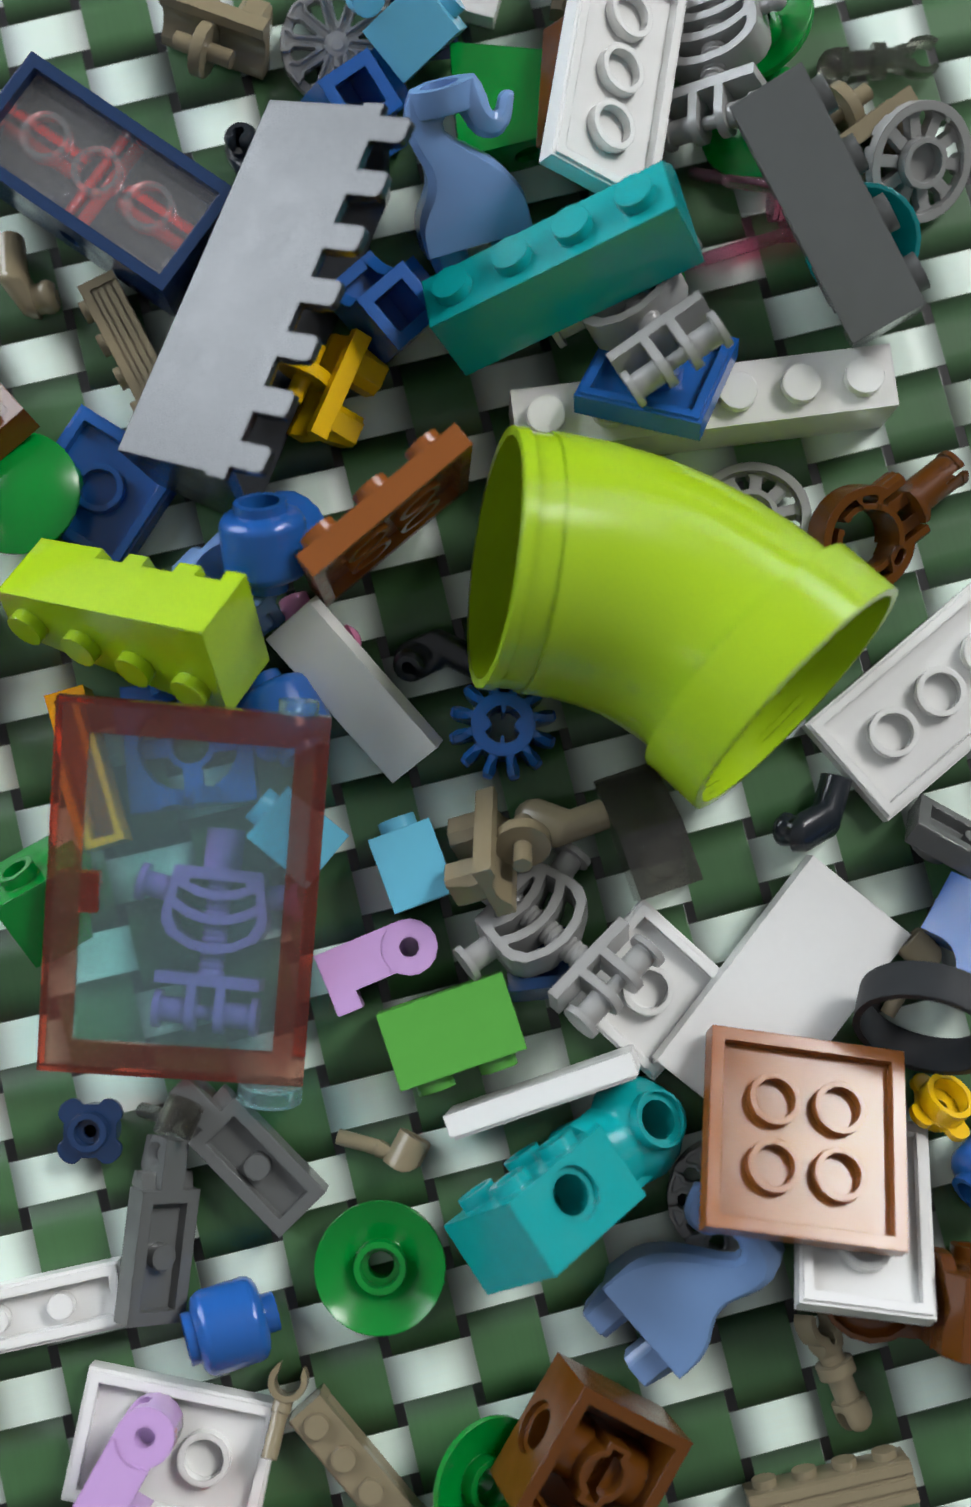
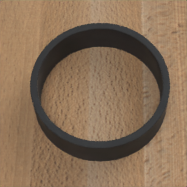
M909 960L880 965L863 977L859 986L852 1024L855 1034L865 1046L904 1051L905 1068L928 1074L937 1073L939 1075L971 1074V1037L940 1038L915 1033L890 1022L873 1008V1005L887 1000L921 999L954 1007L971 1016V973L941 963Z

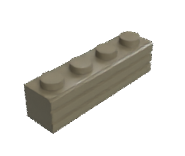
M111 269L77 286L84 299L78 303V306L89 325L94 322L97 324L101 333L96 335L95 338L106 358L113 355L118 367L112 369L122 390L130 388L136 399L129 403L134 412L158 355L120 282Z
M324 1383L292 1411L288 1423L358 1507H427L330 1393V1390Z
M889 1444L876 1446L871 1450V1453L855 1457L853 1454H841L833 1457L831 1463L818 1466L811 1463L799 1464L794 1466L791 1472L776 1476L774 1473L757 1474L751 1478L750 1482L742 1483L747 1507H903L921 1502L909 1457L900 1446L895 1447Z

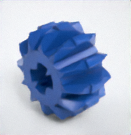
M472 685L466 686L463 690L464 696L475 709L471 710L461 706H453L450 716L455 721L470 725L471 727L455 730L449 735L452 745L474 743L461 757V763L464 767L468 768L474 765L483 755L487 760L483 767L482 777L489 781L495 776L497 762H505L506 775L510 781L518 780L520 769L516 759L519 757L530 768L538 770L543 762L540 756L530 747V744L544 749H552L556 740L551 734L535 729L548 726L556 720L554 710H543L533 713L532 709L539 705L544 697L527 695L523 699L513 689H509V692H500V688H497L495 690H488L489 695L484 698L477 688ZM500 713L501 720H504L507 713L515 717L517 721L513 732L517 738L505 743L503 735L501 736L500 743L489 738L488 735L492 727L489 719L491 716Z

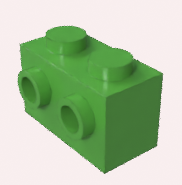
M501 970L483 975L476 981L471 979L380 1010L376 1014L400 1091L416 1087L419 1097L454 1086L456 1082L453 1074L478 1066L481 1076L514 1066L518 1063L515 1053L527 1049Z

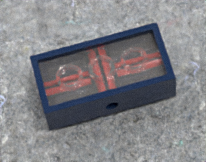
M31 51L0 91V199L105 271L112 269L118 280L175 318L232 186Z

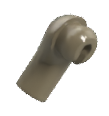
M14 231L1 232V286L23 315L42 320L45 314L52 315L59 312L61 300L58 290L55 289V283L46 279L34 284L28 272L24 237Z
M539 798L528 799L517 807L514 815L515 817L517 814L526 813L532 819L543 823L550 830L553 849L610 829L609 816L600 799L572 809H567Z

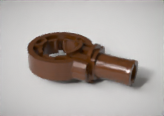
M944 450L907 480L900 473L892 471L886 472L871 485L848 484L841 486L824 497L816 507L809 522L807 534L826 548L836 543H843L845 530L834 528L836 522L849 523L853 516L864 511L873 523L874 542L877 543L873 557L867 564L893 585L910 564L915 544L931 531L928 524L920 523L929 522L931 520V508L968 482V470H962L954 476L953 473L961 469L965 464L956 454Z

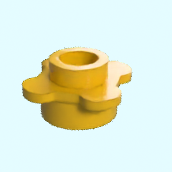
M925 1073L915 1074L909 1082L914 1092V1104L909 1108V1115L913 1122L919 1127L932 1132H944L954 1142L964 1141L970 1134V1129L965 1123V1120L971 1115V1092L968 1087L953 1075H939L936 1073L930 1077Z

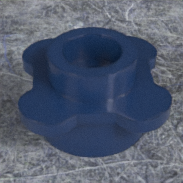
M71 1098L65 1101L58 1111L59 1119L64 1123L63 1140L57 1147L59 1157L68 1164H75L81 1158H98L104 1164L116 1161L123 1151V1145L119 1141L122 1129L121 1119L124 1115L122 1105L113 1098H106L101 1102H91L88 1104H84L78 1098ZM87 1125H93L96 1128L94 1137L86 1135L85 1128Z

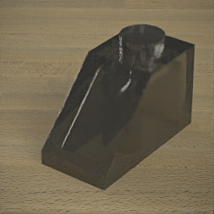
M648 763L593 781L598 799L602 801L610 820L609 831L634 901H642L703 880L682 817L661 776Z

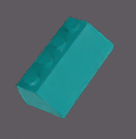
M661 160L638 173L626 176L620 182L576 204L563 208L558 213L515 235L503 238L497 244L455 265L442 269L438 274L421 283L430 328L467 376L705 262L677 174L672 164Z

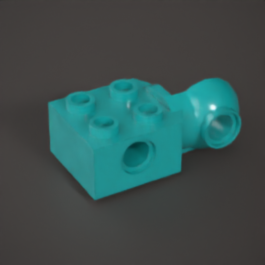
M637 1076V1079L599 1091L593 1097L591 1108L577 1119L555 1129L550 1134L548 1140L541 1146L536 1141L532 1142L509 1157L504 1162L509 1173L496 1183L489 1178L466 1192L458 1200L463 1210L443 1227L487 1295L558 1276L646 1196L642 1187L648 1182H652L665 1175L680 1155L687 1127L686 1114L681 1102L662 1086L642 1076Z

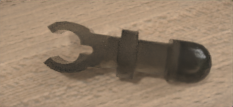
M921 35L910 39L908 43L898 44L894 47L887 48L886 42L882 41L872 42L870 49L850 51L849 46L833 47L821 54L817 62V73H822L826 81L831 83L837 80L846 82L849 77L870 75L871 81H883L886 79L887 74L890 73L904 76L909 80H925L933 76L940 65L935 62L930 66H921L911 56L914 51L919 49L930 52L939 39L932 35Z

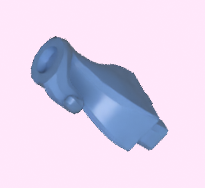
M474 73L442 77L420 84L409 90L404 104L403 117L409 118L415 124L409 144L421 163L424 172V187L416 206L414 224L419 246L426 258L430 260L436 274L448 266L455 265L469 258L468 248L488 243L489 247H491L503 238L515 235L533 226L525 194L512 174L491 155L450 135L444 130V118L457 113L462 116L467 127L473 133L483 138L498 137L509 125L513 110L514 92L510 89L501 91L497 96L495 109L492 110L483 85Z
M696 1181L686 1197L684 1216L688 1224L694 1230L700 1232L701 1182ZM700 1232L706 1235H717L716 1233ZM733 1236L740 1246L735 1252L719 1251L667 1241L637 1245L624 1252L607 1266L603 1282L598 1285L585 1302L584 1317L600 1335L606 1338L627 1320L642 1335L625 1349L624 1360L643 1386H649L672 1371L681 1379L702 1359L707 1351L715 1320L722 1309L731 1302L760 1291L774 1279L785 1250L783 1242Z

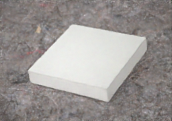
M641 899L623 918L629 923V941L616 955L622 959L632 948L630 939L635 934H640L649 939L661 951L665 962L660 967L651 966L641 977L643 987L636 994L622 988L617 995L622 1000L624 1007L617 1015L608 1012L596 1027L617 1049L633 1044L641 1064L640 1070L654 1081L665 1067L652 1058L653 1054L709 981L715 977L720 968L645 899ZM602 970L596 975L604 983L611 979ZM581 991L569 1004L577 1007L587 995Z

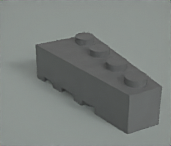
M801 61L729 106L733 119L768 188L782 208V214L803 255L807 256L812 266V272L828 305L834 314L838 315L845 329L842 332L850 348L861 347L918 315L926 304L921 292L931 287L930 282L915 253L911 252L902 257L891 236V233L900 229L898 219L883 192L873 198L871 197L861 177L862 173L870 169L869 164L853 133L841 139L830 117L831 114L839 110V107L822 73L810 79Z

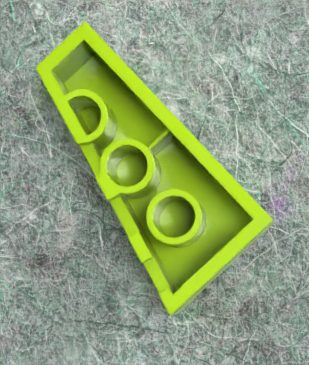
M41 538L0 586V601L9 618L7 620L8 626L23 641L31 645L43 643L65 652L74 661L84 666L96 664L119 673L126 681L137 687L145 688L148 685L174 695L180 702L193 709L199 710L205 707L229 717L270 660L247 574L226 571L220 580L204 577L206 574L199 565L180 562L173 571L155 568L148 556L129 553L123 562L113 561L102 548Z

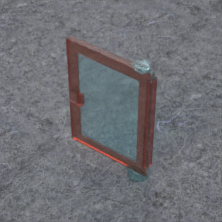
M64 693L56 695L37 1071L238 1083L237 1100L248 1108L262 1111H283L295 1108L301 1104L332 715L319 714L318 700L282 697L279 698L278 711Z

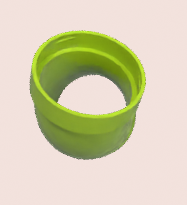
M510 425L503 433L492 459L476 528L467 609L469 671L472 682L478 689H513L518 694L559 700L594 712L621 726L647 745L645 761L696 809H701L721 798L747 777L818 706L878 632L896 602L898 589L845 544L836 543L827 548L796 524L755 498L708 474L663 456L616 442L559 431H550L548 433L535 432L526 426Z

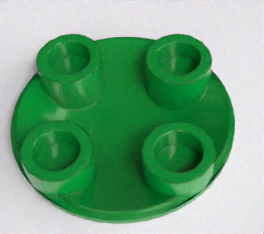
M32 433L0 461V553L10 555L28 554L41 538L57 540L70 526L77 512L80 492L83 487V476L69 454L58 443L44 435Z

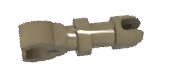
M816 1312L819 1319L818 1328L816 1317L794 1314V1326L798 1337L819 1359L815 1369L820 1381L828 1384L834 1397L831 1407L838 1423L848 1431L862 1432L867 1430L872 1422V1409L866 1393L858 1390L853 1374L856 1372L857 1367L851 1353L843 1352V1332L831 1323L826 1313Z

